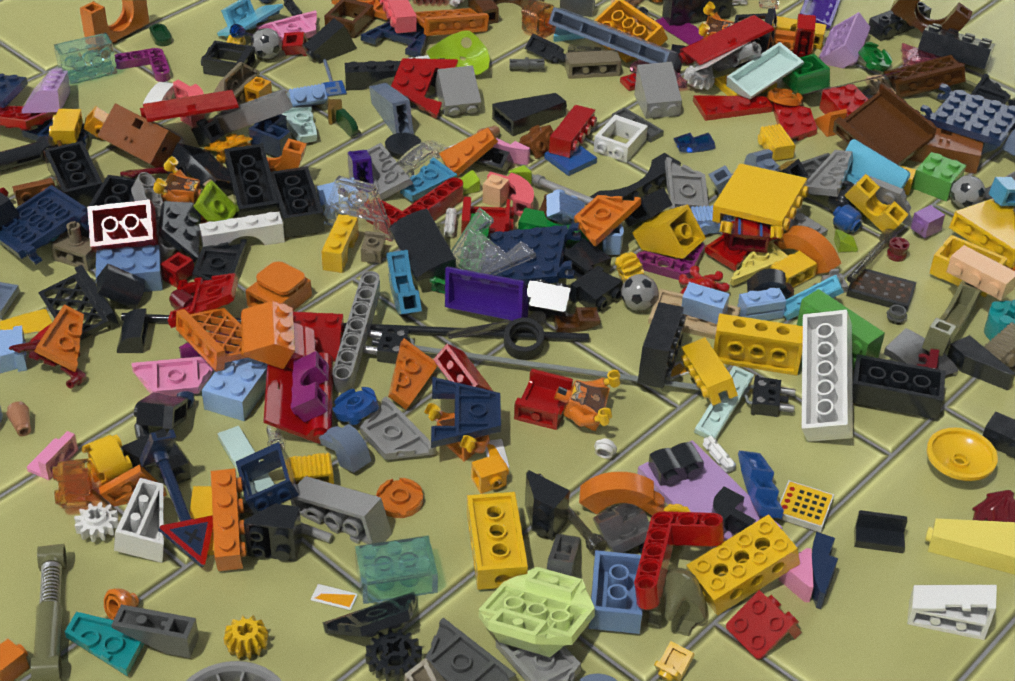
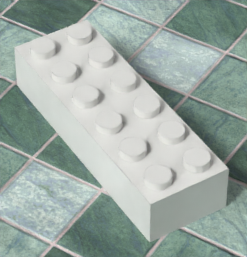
M847 310L803 314L802 431L807 442L853 438L852 323Z

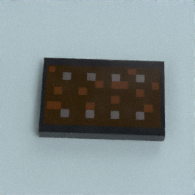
M857 266L846 296L886 307L901 305L907 312L917 282Z

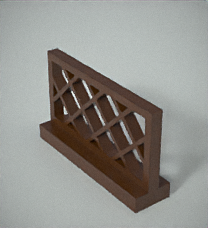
M952 55L884 71V75L898 72L884 77L900 98L938 89L942 83L950 86L966 82L965 65L963 63L959 64Z

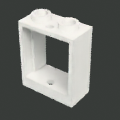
M614 115L595 135L594 152L627 163L646 142L648 126ZM614 134L629 141L625 144L610 139V137Z

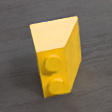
M688 204L659 212L632 232L641 250L681 259L685 258L706 239Z

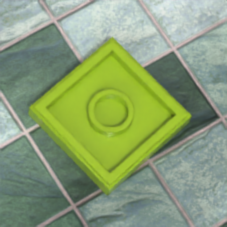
M212 180L206 184L193 206L208 222L233 218L237 212L235 204Z

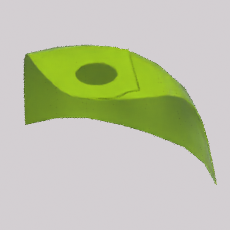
M461 31L452 34L426 51L430 59H457V67L473 66L475 75L481 74L489 68V52L482 41L471 31ZM464 37H468L472 41V45L469 48H464L461 45V40Z

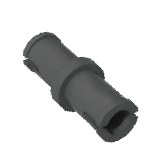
M525 57V59L509 60L510 70L525 69V71H529V69H545L544 58L529 59V57Z

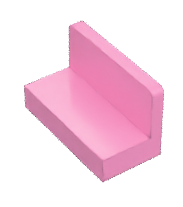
M67 431L60 439H53L27 466V471L50 480L78 451L75 434Z

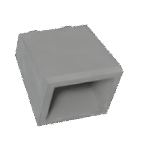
M672 62L637 65L634 95L645 119L680 115L682 99Z
M473 66L437 70L435 92L438 100L442 102L441 108L444 116H456L464 113L474 114L480 111L481 98Z

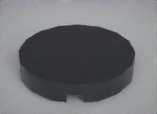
M396 133L386 139L385 148L391 156H396L397 159H411L416 157L418 152H421L422 142L414 134Z

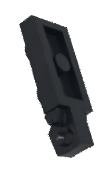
M532 33L524 48L525 50L553 63H558L559 60L565 63L566 54L563 53L564 49Z

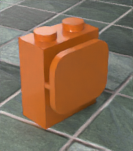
M280 261L273 262L260 271L256 276L257 282L246 289L248 307L275 301L292 307L294 311L312 296L311 280L306 278L302 271Z

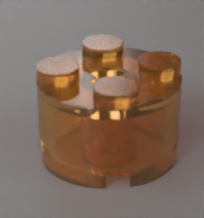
M532 0L527 5H524L521 10L522 30L543 38L552 35L555 31L552 30L554 25L548 23L554 5L541 0Z
M88 458L58 461V465L52 467L53 479L58 482L59 490L54 491L55 503L58 506L61 505L62 509L88 507V504L93 505L92 501H88V496H93L91 470L85 468V464H90Z

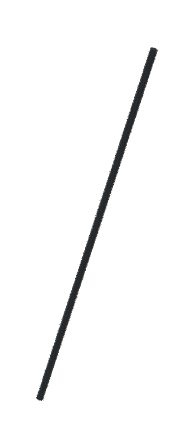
M127 313L121 314V321H123ZM147 314L150 323H168L169 315ZM235 318L241 324V318ZM371 324L370 330L381 332L385 325L400 328L409 327L410 334L504 338V330L386 324ZM519 331L513 334L511 339L537 340V337L531 332ZM544 332V340L589 342V333Z

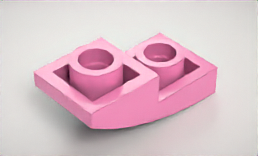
M497 138L498 143L493 147L510 152L514 164L528 165L530 163L529 147L516 141L509 144Z

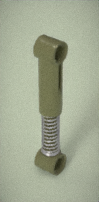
M65 544L38 546L37 561L39 571H41L40 602L36 607L34 658H31L32 681H62L61 635L63 607L60 604L62 569L67 567Z

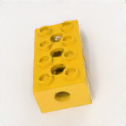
M719 313L713 350L723 364L797 376L803 351V326Z
M515 492L467 495V520L477 590L498 588L503 582L513 577L527 574L528 564Z
M768 514L724 541L721 545L716 546L690 562L686 567L698 579L705 601L718 616L798 566L800 559L797 546Z

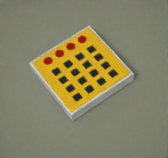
M789 480L780 501V505L784 509L782 519L780 520L821 533L834 494Z

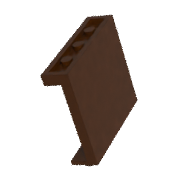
M883 83L880 84L878 93L845 119L839 116L834 120L833 132L847 144L852 139H855L897 165L903 164L933 140L937 129L932 121L927 120L918 110L912 108L906 100L900 98L891 88L886 87Z

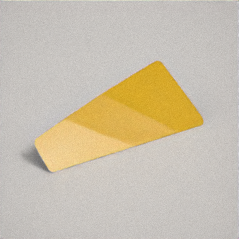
M41 309L0 321V330H13L15 326H22L24 334L40 332L50 325L52 320L47 310Z

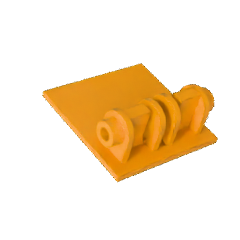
M236 133L226 136L225 140H216L210 143L209 146L204 147V149L218 152L216 159L224 163V149L252 145L250 142L248 143L252 138L237 135Z

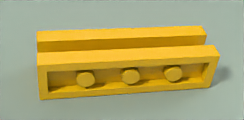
M705 337L681 347L684 354L681 356L683 365L688 369L691 378H694L695 384L698 389L700 388L704 399L708 398L714 406L721 403L718 393L725 391L729 399L738 396L732 376Z

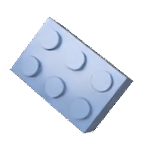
M243 358L225 363L224 370L215 371L202 389L204 409L245 421L265 393L267 364L251 358Z

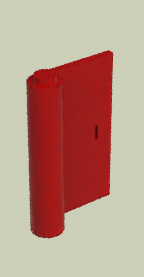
M752 15L680 49L679 59L686 65L693 62L701 65L774 31V27L757 16Z
M227 90L144 103L143 108H140V113L142 117L146 118L147 122L234 109L239 108L233 91Z
M325 352L319 353L329 364L328 380L319 384L320 388L328 395V412L306 422L298 415H295L291 409L293 370L286 367L281 369L267 364L263 423L321 444L319 437L332 428L333 357Z

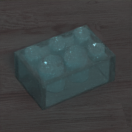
M107 33L54 44L58 68L68 71L70 85L117 74L113 43Z
M429 535L355 546L356 568L363 604L387 601L411 592H415V596L438 593V573Z

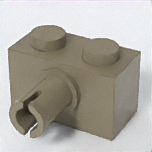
M75 221L69 222L66 225L68 231L61 234L51 244L53 258L55 261L74 267L82 264L84 269L89 271L96 264V252L90 246V238L81 235L80 224Z

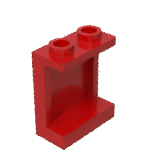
M464 197L461 236H467L471 214L491 216L492 221L489 235L497 231L513 230L514 219L511 218H514V207L510 206L511 199H507L506 207L502 208L471 206V197Z
M531 369L528 385L522 397H517L515 401L514 420L557 430L564 415L566 403L556 400L554 397L559 386L571 390L573 379Z

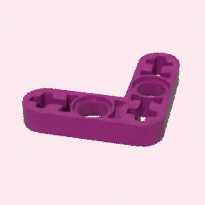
M160 48L119 53L112 57L113 67L116 69L150 65L156 81L166 82L171 78L170 68L164 52Z
M704 242L699 244L695 251H691L685 258H678V260L647 251L638 252L636 255L644 271L679 280L681 274L691 278L690 268L698 265L703 255Z

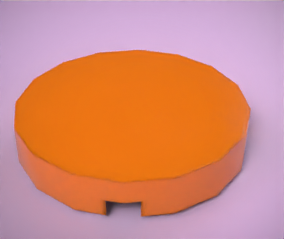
M784 88L769 89L767 94L769 100L782 105L799 106L803 100V96L800 93L794 95L792 94L793 91Z
M399 478V480L395 481L393 479L387 480L377 490L376 496L382 499L386 515L389 517L406 518L413 516L423 505V493L420 485L407 478Z

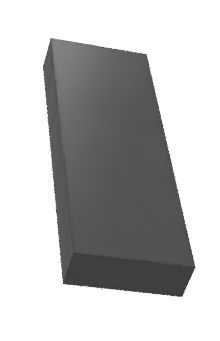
M625 107L612 114V117L618 115L647 125L646 140L650 143L661 138L664 134V130Z

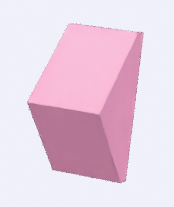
M806 548L799 553L800 564L780 576L779 581L801 600L810 602L813 591L812 549Z

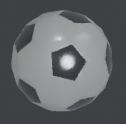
M262 28L253 34L251 46L255 48L256 56L261 59H272L280 53L282 41L279 34L273 29Z
M965 175L953 183L950 195L953 202L963 209L983 202L986 196V188L979 178Z
M636 274L624 282L621 296L624 303L632 310L644 311L655 304L658 298V287L649 276Z

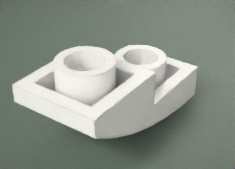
M158 82L150 90L143 104L171 99L174 93L173 83Z

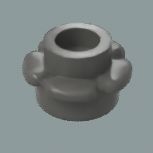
M892 305L886 312L887 318L892 323L898 324L907 319L906 309L901 305Z

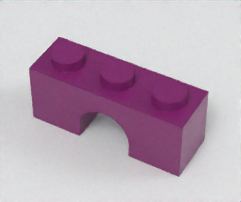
M317 351L294 361L291 409L304 422L328 412V395L320 388L319 384L328 380L329 364Z

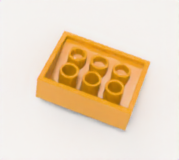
M615 0L594 20L659 46L668 40L662 25L625 0ZM604 46V47L607 48L608 50H615V49L609 48V47H607V46ZM617 51L619 57L626 63L637 59Z

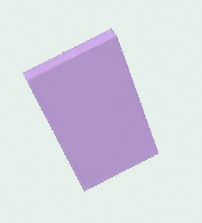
M693 440L690 442L693 443L704 461L703 473L694 479H681L673 485H660L648 465L649 462L638 467L637 473L654 481V491L659 492L668 505L681 504L688 507L691 512L711 513L714 497L725 486L745 497L742 508L744 514L756 519V522L765 517L759 516L749 495ZM726 531L724 533V541L734 536V534Z

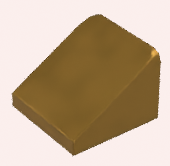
M328 99V122L330 125L337 121L335 112L342 109L341 99Z

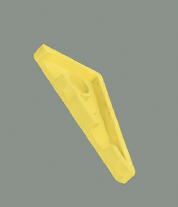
M769 241L767 253L752 251L742 262V267L734 272L730 284L734 286L742 283L757 272L770 269L774 262L781 261L788 255L773 242Z

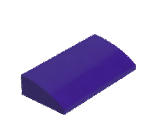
M804 0L799 14L815 15L816 23L826 24V29H830L840 0Z
M446 267L445 307L512 321L522 317L527 318L528 294L526 284L522 280Z

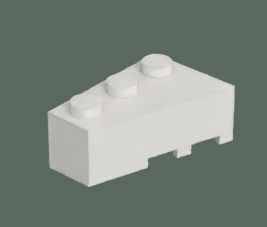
M143 478L139 479L115 531L114 551L162 563L164 538L163 534L158 531L159 527L164 525L162 483Z
M914 585L909 600L907 624L984 640L996 610L997 585Z

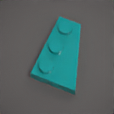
M76 611L65 630L66 638L128 676L144 643L113 629L111 626L113 620Z

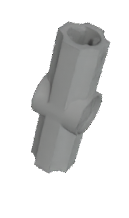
M752 42L740 47L712 64L714 70L720 72L761 56L762 49L760 44Z

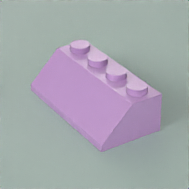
M859 12L831 28L819 55V58L826 65L845 68L848 65L853 66L857 63L858 51L865 44L864 42L870 30V26Z
M60 68L49 71L33 89L22 108V113L57 112L58 109H62L70 94L68 71H63Z

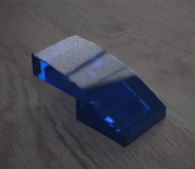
M690 132L673 138L680 152L695 153L716 149L715 142L709 132L693 137Z

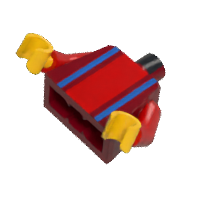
M735 217V221L731 222L721 221L719 230L725 237H730L729 249L767 253L769 241L783 238L782 226L770 227L765 223Z

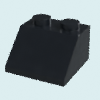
M528 470L526 473L525 508L531 529L538 535L553 540L556 534L567 524L570 490Z

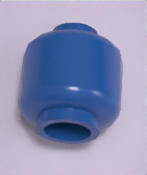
M849 204L843 207L839 206L833 212V224L847 234L855 233L863 223L861 220L862 214Z

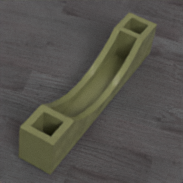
M962 280L940 319L935 318L930 325L922 348L928 350L929 353L930 349H939V355L943 356L976 307L982 290Z

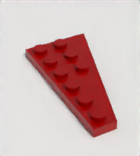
M6 106L5 108H0V125H4L5 128L18 127L20 130H30L32 126L42 125L44 121L52 119L57 112L22 113L23 106Z

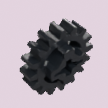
M388 629V634L386 635L380 631L378 639L372 637L370 639L371 645H366L365 658L366 664H369V671H376V678L384 675L386 681H389L391 677H395L396 681H400V676L405 677L409 670L422 661V646H419V639H412L411 632L403 635L402 629H399L397 633H393L392 629Z

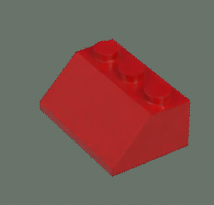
M293 312V322L302 325V327L306 326L314 329V336L318 341L315 351L330 354L333 357V362H335L344 334L343 314Z

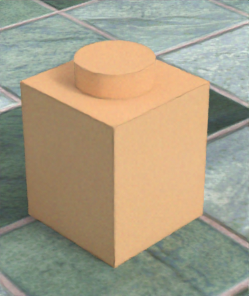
M491 174L483 183L482 203L501 207L508 199L509 179Z

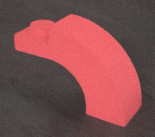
M179 79L173 82L175 98L204 94L201 87L197 84L189 86ZM206 113L180 118L182 122L193 128L197 125V121L205 117Z
M490 171L487 179L491 174L509 179L508 198L513 201L514 215L521 216L524 208L533 209L534 191L527 180L514 173L504 176Z

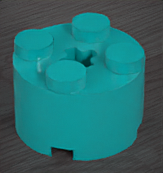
M1015 299L1012 301H994L992 303L984 327V334L990 341L1007 325H1010V322L1015 324Z

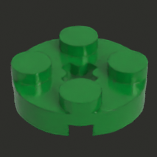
M866 42L858 51V54L866 62V67L872 71L875 69L883 72L887 71L892 63L889 53L885 49L882 51L878 49L879 45L873 42Z

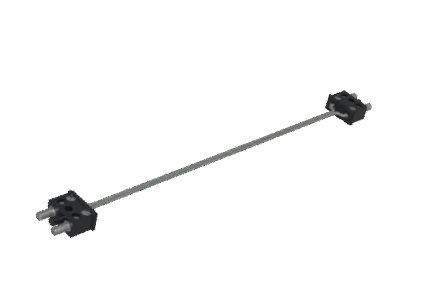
M384 325L382 332L369 330L368 336L373 338L372 346H364L363 352L377 355V361L396 364L401 341L405 338L414 345V340L410 338L409 327L400 328ZM414 345L422 352L438 354L442 350ZM464 352L470 359L607 377L608 372ZM620 374L619 379L637 382L638 376ZM756 375L754 384L747 388L743 397H745L748 404H751V415L777 417L778 411L794 412L795 407L788 404L789 396H795L796 390L795 388L781 387V380L763 378ZM667 380L665 382V386L700 390L696 384ZM751 388H753L752 401L746 395Z

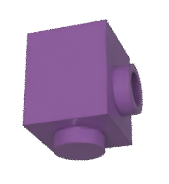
M929 205L914 213L911 229L920 236L927 238L941 231L945 214Z

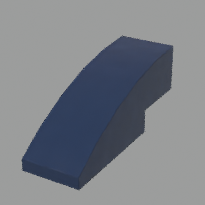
M816 532L812 545L813 591L811 596L816 608L821 609L832 582L838 558L831 556L835 538Z

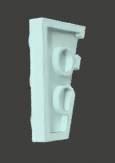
M311 105L292 107L282 113L287 118L288 130L291 131L297 141L304 143L317 141V131L313 122Z

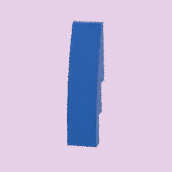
M739 450L738 457L742 476L759 516H767L769 514L773 518L782 519L784 509L777 501L779 490L772 482L774 471L761 453Z

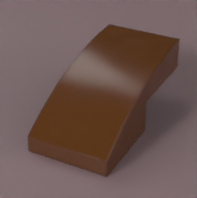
M576 307L575 314H568L567 318L554 315L553 322L556 332L573 333L599 325L600 318L596 307Z

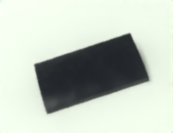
M177 143L171 156L175 157L178 162L183 161L186 171L195 179H198L202 186L211 179L225 194L232 193L227 168L208 150Z
M427 208L411 213L389 226V230L400 251L408 250L410 269L417 281L445 274L446 267L456 268V258Z

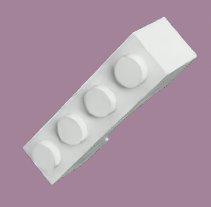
M269 212L199 224L202 247L215 246L226 242L230 243L242 236L256 237L264 245L285 242L280 212Z

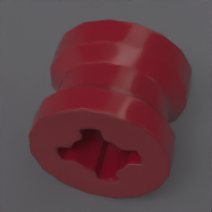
M901 237L892 238L889 241L890 248L887 250V257L895 262L904 261L907 258L906 251H908L910 246L908 240Z

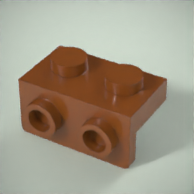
M536 125L530 129L528 134L522 136L518 143L529 147L537 159L549 150L550 136L554 131L551 125L542 127Z
M52 178L12 186L17 205H22L51 185L55 187Z

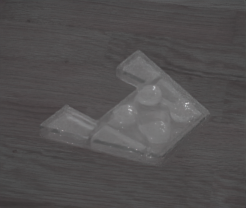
M338 176L324 210V224L333 226L340 213L373 221L374 232L385 233V240L392 242L394 238L389 230L391 225L376 185Z
M480 207L451 250L456 258V265L460 269L496 275L536 257V254L522 241L505 253L481 232L493 224L494 220Z

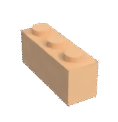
M965 245L951 255L947 268L949 274L999 300H1002L1014 290L1015 271Z

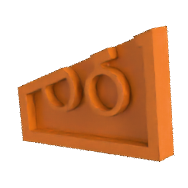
M487 127L439 154L445 165L455 172L458 177L496 145L498 140Z
M64 304L34 352L75 372L78 366L77 359L80 350L79 344L84 314Z
M405 338L400 343L388 397L407 410L437 368V364L431 357Z

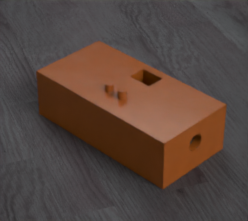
M116 103L97 135L101 139L156 168L164 167V163L171 157L177 143L181 140L179 136L153 122H147L146 118Z
M937 128L934 139L908 160L922 163L931 152L938 153L943 157L965 164V172L976 174L984 142Z

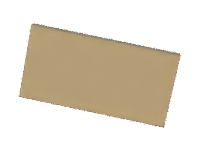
M659 289L658 298L653 305L648 324L652 322L658 302L682 306L683 294ZM728 305L726 314L739 316L740 307ZM683 314L686 316V322L682 332L715 340L717 324Z

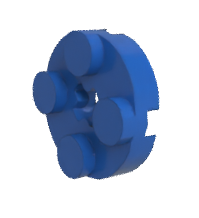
M361 387L362 391L356 392L355 389H350L342 393L334 401L336 406L333 407V412L336 418L340 421L348 422L350 425H355L362 418L377 411L379 405L374 390L369 387Z

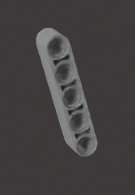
M284 89L238 105L239 108L222 111L213 118H217L224 134L282 114L291 109L293 105Z
M142 172L133 184L131 192L135 201L150 200L155 206L158 245L160 246L162 262H164L173 255L176 248L158 234L160 210L163 200L161 195L153 190L154 177L149 173Z

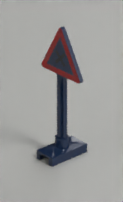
M169 430L166 437L157 438L155 432L150 433L139 459L142 467L159 466L180 522L161 525L158 531L200 567H204L213 530V515L191 519L169 463L170 458L168 455L176 440L174 430Z

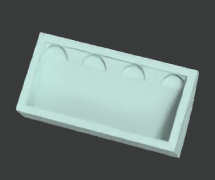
M779 42L762 53L761 56L754 58L728 75L726 86L735 93L752 99L803 65L804 61Z

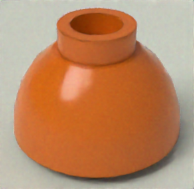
M122 588L110 589L104 597V609L111 620H114L121 604L133 607L139 605L137 595Z

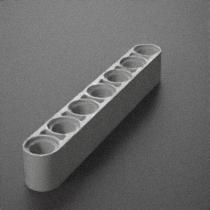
M367 271L360 278L333 367L334 389L341 394L354 387L363 355V348L366 345L379 300L380 276L374 271Z

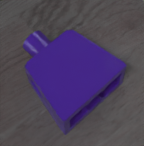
M367 150L349 151L347 153L349 177L355 179L356 187L361 192L374 191L371 156ZM359 177L365 178L364 180L359 181Z

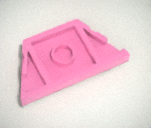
M317 11L259 25L256 27V32L262 28L273 29L279 34L281 40H283L284 33L305 32L306 38L309 39L316 34Z
M203 357L132 363L133 373L150 394L155 392L176 396L177 393L182 391L199 394L214 371Z

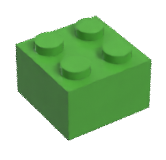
M931 152L916 169L912 188L947 202L951 197L953 183L958 178L964 176L966 165L957 160L943 157L941 154Z

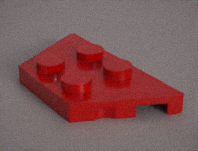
M772 101V109L777 125H782L791 140L796 138L797 141L817 134V126L811 108L782 105Z

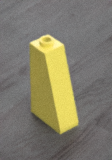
M936 518L933 528L928 527L925 541L929 542L928 552L1015 575V522Z

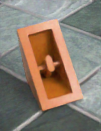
M847 110L829 112L814 119L816 126L826 137L837 135L833 132L834 120L839 116L845 119Z

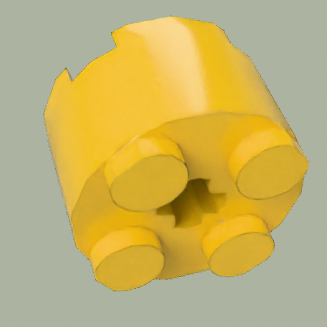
M117 434L114 436L107 435L82 446V452H87L89 457L85 461L94 482L100 481L99 487L133 468L130 458L127 455L124 456L120 449L122 442Z

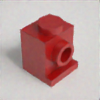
M305 32L284 33L283 40H281L282 51L286 55L303 54V56H307L304 44L308 40Z
M177 252L160 264L163 280L176 288L180 280H184L192 275L194 269L193 260L180 252Z

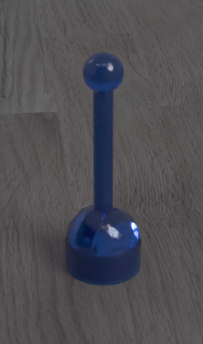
M233 24L230 27V35L234 38H242L244 35L253 37V34L245 32L242 25Z

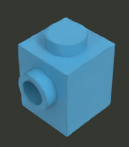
M995 177L988 194L1000 206H1015V180L1012 177Z

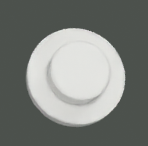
M604 438L595 442L594 448L597 456L610 459L616 454L617 447L610 439Z

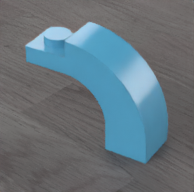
M408 250L386 253L389 283L397 312L399 314L422 311L419 290L415 289L412 280Z

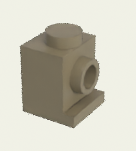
M365 231V237L360 249L361 262L381 264L386 249L385 233Z

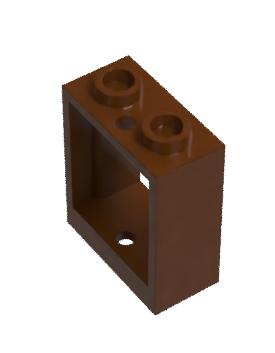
M340 0L324 15L325 25L335 18L345 26L351 38H356L374 20L373 5L357 0ZM344 15L355 19L352 21L341 17Z

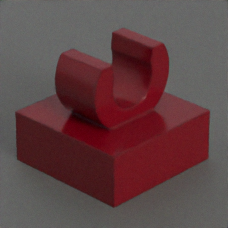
M930 349L929 356L924 353L919 354L918 361L926 363L917 365L938 369L939 349Z

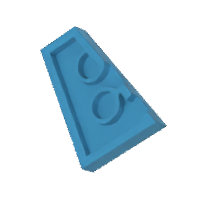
M433 157L427 166L420 168V172L417 175L410 177L414 184L400 190V193L413 202L422 198L446 180L453 177L457 178V174Z

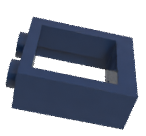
M280 442L236 461L239 477H242L245 501L254 514L274 504H282L299 496L289 457ZM282 467L286 480L258 493L255 492L253 479Z

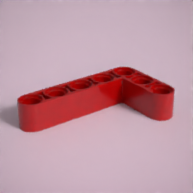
M455 177L446 180L403 211L379 198H369L365 201V219L368 223L390 235L392 234L389 226L419 210L427 208L435 221L446 213L449 207L453 208L463 200V180Z
M670 511L657 512L652 515L634 581L638 607L650 610L659 605L674 545L718 546L724 542L723 517L717 513Z

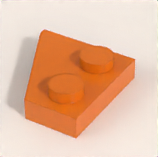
M139 464L99 487L100 495L115 507L129 503L140 478L154 482L158 481ZM163 487V497H164V496L167 495V494H166V489H165V487Z

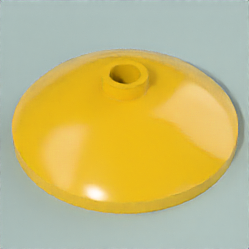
M954 427L939 430L930 437L927 444V456L932 465L941 473L953 479L961 481L984 479L992 474L998 462V455L992 443L984 436L969 429Z

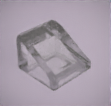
M759 0V7L779 9V0Z

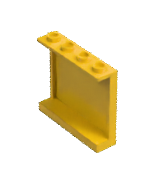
M740 163L713 205L712 221L720 223L726 214L769 225L782 226L784 233L785 230L789 229L791 219L794 220L797 208H801L803 198H806L808 195L809 186H806L807 178Z
M992 198L955 211L949 226L951 230L977 246L1008 258L1006 265L1010 268L1015 267V214L1013 206H1000Z

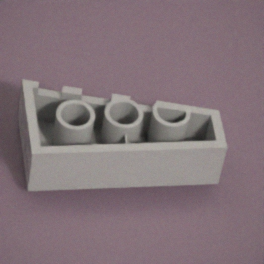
M305 476L297 484L299 496L290 499L292 506H300L301 516L319 525L324 522L331 531L337 534L342 531L351 536V541L357 544L361 541L368 544V549L375 553L392 535L382 499L375 495Z

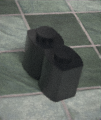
M684 442L672 448H662L652 452L649 455L648 465L660 485H673L681 479H694L702 474L704 461L692 442Z

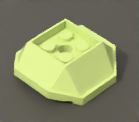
M535 567L527 571L525 575L516 576L503 582L478 609L479 619L489 631H492L498 642L546 657H551L565 645H572L595 617V608L586 591L583 579L540 567Z

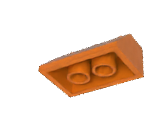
M270 301L242 310V356L284 369L295 352L292 307Z

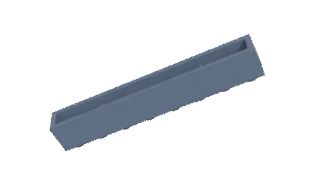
M554 7L548 23L650 64L672 62L674 67L678 56L677 52L563 8Z

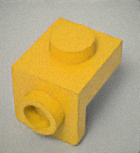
M670 641L660 661L656 660L654 664L657 671H659L657 675L666 681H672L673 679L681 681L695 656L694 653Z

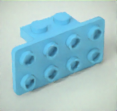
M238 0L221 10L227 27L217 32V34L225 38L229 35L239 37L245 34V30L257 27V23L267 21L269 16L279 14V10L284 8L283 4L265 5L254 10L250 0Z
M855 139L850 141L845 150L852 151L853 160L844 181L855 184L867 174L903 189L911 174L909 171Z

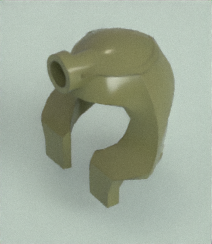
M684 568L668 570L662 595L666 597L665 611L660 603L656 608L647 610L649 613L648 625L660 628L664 613L666 620L671 621L675 618L682 602L687 601L690 608L684 615L680 616L676 632L689 636L691 629L706 617L704 594L698 579L690 571Z

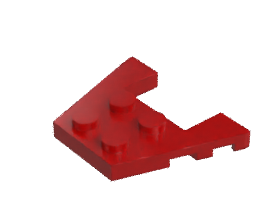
M402 58L391 87L416 104L420 110L427 111L431 114V117L437 119L442 102L426 98V94L435 72L438 69L457 67L458 60Z
M236 273L212 276V280L203 281L202 277L195 278V282L189 283L187 279L180 280L177 289L185 290L190 294L195 292L191 306L170 311L168 318L170 327H176V311L185 309L189 314L217 309L234 301L239 281Z

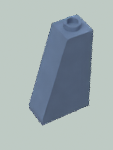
M387 83L369 86L371 103L393 134H414L409 99Z

